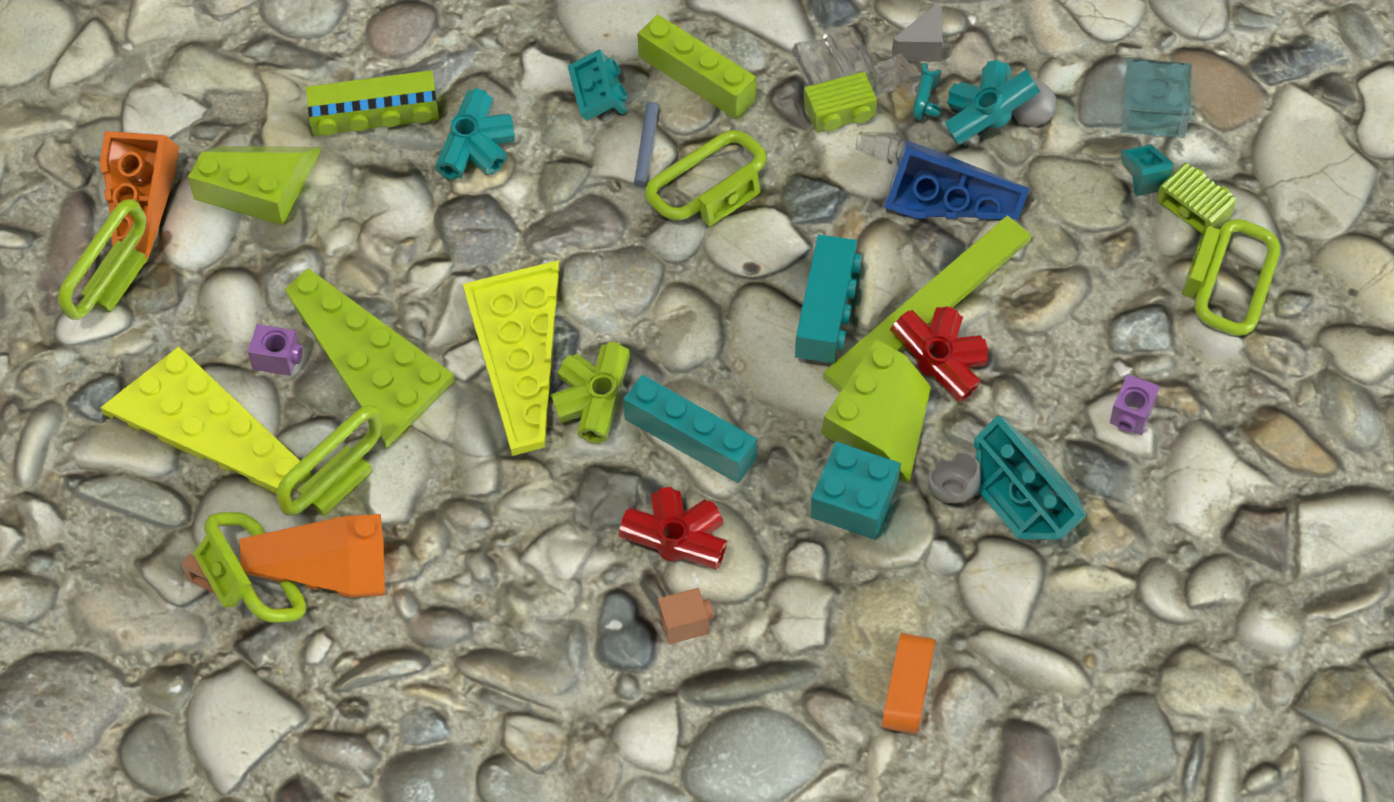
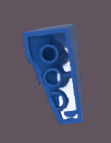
M905 140L893 171L884 208L913 218L946 217V219H957V217L1003 219L1008 215L1011 219L1018 220L1030 189L934 149Z

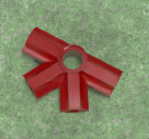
M948 306L936 307L930 326L913 310H908L891 326L890 331L917 358V367L923 374L935 377L958 402L965 400L981 383L969 367L985 366L988 362L986 340L981 335L957 338L963 316L954 308ZM931 353L938 355L940 358L934 357Z
M672 487L659 488L657 492L652 493L650 496L653 515L631 507L626 509L619 528V537L656 549L658 554L668 561H678L683 558L715 570L720 567L727 548V540L710 535V533L723 525V517L718 507L711 500L707 501L704 499L684 512L680 491L674 490Z

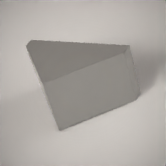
M938 3L893 38L892 58L894 60L941 62L943 42L942 7Z

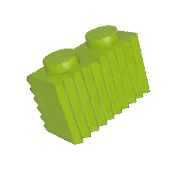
M865 71L804 87L803 103L813 127L818 133L821 130L834 131L840 126L849 125L851 122L864 123L876 116L877 98Z
M1184 163L1160 185L1157 202L1198 232L1204 234L1208 225L1218 229L1232 216L1236 199L1226 187L1215 185L1214 181H1210L1201 169L1193 168L1188 163Z

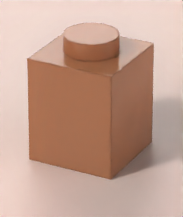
M699 588L658 598L659 617L668 645L709 634V620L714 619L709 599H702Z

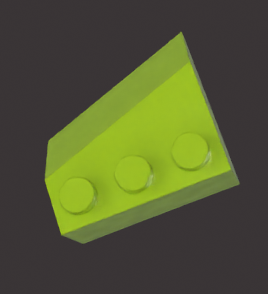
M218 146L203 151L188 175L193 198L197 201L283 226L321 152V147Z
M876 339L825 414L821 434L834 442L901 463L900 480L909 484L931 386L906 355Z

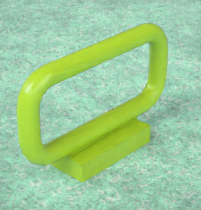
M725 131L653 177L645 187V198L658 213L667 219L684 220L700 211L702 220L711 227L760 194L758 172L766 163V151L750 135L742 131ZM738 143L754 156L751 162L682 207L670 206L657 194L661 187L727 144Z
M123 200L113 209L63 281L58 293V304L69 319H82L92 310L95 304L112 312L147 261L143 253L134 249L146 227L145 213L135 200ZM129 213L133 219L129 233L122 242L116 241L82 290L81 295L84 298L75 306L71 300L73 291L124 217Z
M1241 219L1229 220L1220 229L1208 225L1198 242L1181 294L1190 298H1194L1196 295L1194 308L1197 316L1203 323L1235 336L1246 335L1254 330L1258 324L1280 257L1281 246L1278 238L1268 229ZM1234 232H1241L1259 239L1267 246V254L1246 317L1243 322L1239 323L1215 315L1208 308V301L1230 236Z
M366 405L355 411L283 477L277 488L276 497L279 508L284 515H297L310 505L324 517L372 473L371 465L362 457L377 443L382 433L381 415L375 406ZM368 420L369 429L365 436L354 447L345 446L298 489L299 497L292 501L290 493L294 486L361 424Z
M241 512L211 514L206 519L204 525L206 536L193 555L223 608L235 607L240 599H243L252 614L265 622L283 623L301 619L306 612V603L295 582L289 580L278 581L292 608L271 609L265 606L258 598L251 586L250 580L223 533L218 528L219 526H240L246 529L251 536L266 533L259 522Z

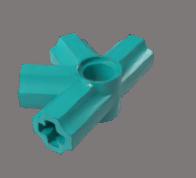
M998 60L988 61L986 66L982 68L980 87L965 82L952 85L948 91L949 99L947 103L951 109L959 111V113L944 123L959 145L988 126L991 128L1004 126L1009 122L1014 109L1041 92L1027 69L1011 79L1012 69L1008 63H1002Z
M478 88L467 90L458 114L451 120L449 135L435 166L436 171L443 178L453 181L457 178H462L469 160L485 175H493L507 161V154L497 144L514 142L515 134L512 116L509 113L488 116L493 105V97L489 96L485 90Z

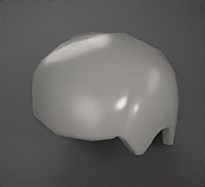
M1034 80L1041 92L1012 111V115L1020 125L1024 124L1033 127L1043 125L1055 114L1057 107L1056 96L1050 87L1040 80Z
M958 451L951 460L940 458L934 469L929 472L928 487L935 497L944 503L965 502L979 491L981 480L980 463L974 455L964 451Z

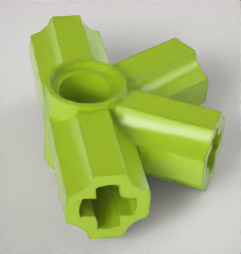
M615 342L601 345L596 366H593L577 353L575 355L569 354L562 361L561 367L557 372L559 379L571 387L551 394L560 423L581 417L577 434L579 438L586 440L588 443L600 444L608 439L614 413L621 405L620 391L630 358V350ZM609 391L608 393L600 394L601 392Z

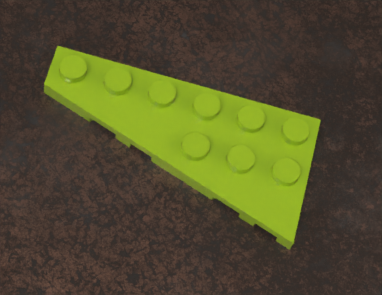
M309 268L303 271L285 288L286 296L305 325L307 324L313 333L316 342L328 356L331 365L354 400L358 402L360 407L372 405L379 410L383 425L380 439L386 449L455 382L453 373Z

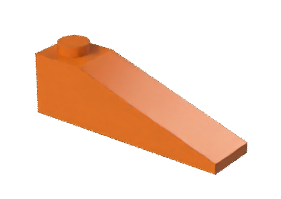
M105 131L100 157L101 173L104 174L106 190L104 191L105 200L108 202L110 214L123 200L133 199L139 203L146 216V227L134 249L143 253L148 261L175 178L180 146L166 135ZM129 213L111 236L112 247L117 240L122 242L129 233L133 224V219Z
M381 514L343 516L239 539L240 563L244 572L248 575L279 582L285 580L306 584V588L314 590L320 587L337 591L338 595L349 598L385 596L384 544Z

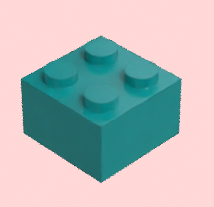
M835 442L811 497V518L876 540L899 485L901 463Z

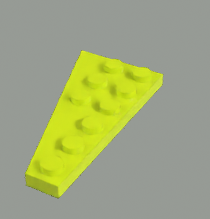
M559 260L463 284L464 294L512 456L545 448Z
M179 346L100 407L102 414L112 419L116 417L125 421L129 427L138 431L140 429L157 436L158 440L202 460L206 458L219 465V468L228 472L234 471L249 478L250 482L276 493L283 477L300 462L296 456ZM310 472L294 486L291 493L311 477Z

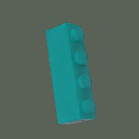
M818 234L796 333L795 358L835 364L837 350H844L846 331H842V325H849L852 305H847V300L854 299L857 280L852 279L853 273L859 274L862 254L856 253L857 240Z
M643 374L623 399L626 421L738 484L757 459L756 437Z

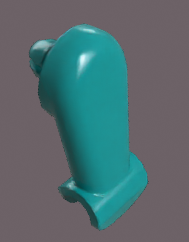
M926 63L922 64L920 84L913 107V116L919 121H923L925 115L938 117L942 112L938 105L930 103L931 90L935 89L939 84L942 70L928 71V64Z

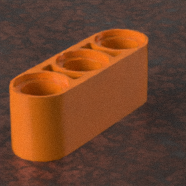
M900 633L884 709L882 728L914 735L918 734L936 639Z

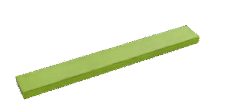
M1007 215L839 358L835 364H832L823 372V379L837 391L841 392L876 339L902 352L906 349L905 345L890 331L891 326L901 315L908 310H913L930 326L936 307L948 306L953 308L1028 244L1031 241V234Z

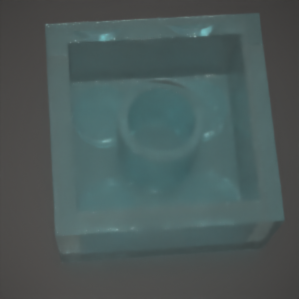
M1127 58L1123 79L1120 132L1185 138L1190 116L1192 64Z

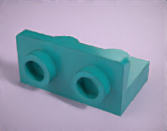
M599 49L567 66L580 116L586 121L613 107L621 115L628 112L625 103L628 96L625 88L619 82L618 75L621 74V71L613 57L608 58Z

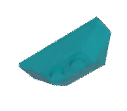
M997 415L974 438L975 457L981 466V480L978 492L1018 539L1062 540L1087 516L1077 493L1040 450L1001 415Z

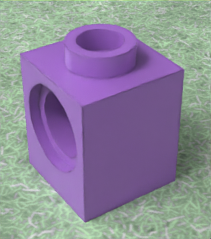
M256 324L248 349L252 370L291 376L295 364L300 363L303 354V346L298 342L296 330Z
M1127 374L1113 405L1110 424L1117 426L1124 432H1134L1142 435L1156 403L1159 385ZM1130 405L1136 406V407H1138L1139 409H1132V408H1129L1128 406H1130Z

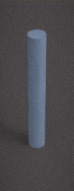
M654 102L646 104L634 185L637 187H645L647 185L659 108L658 104Z

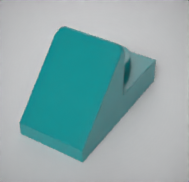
M1152 144L1121 151L1122 163L1132 172L1134 194L1136 196L1159 192L1160 185L1172 174L1173 162Z

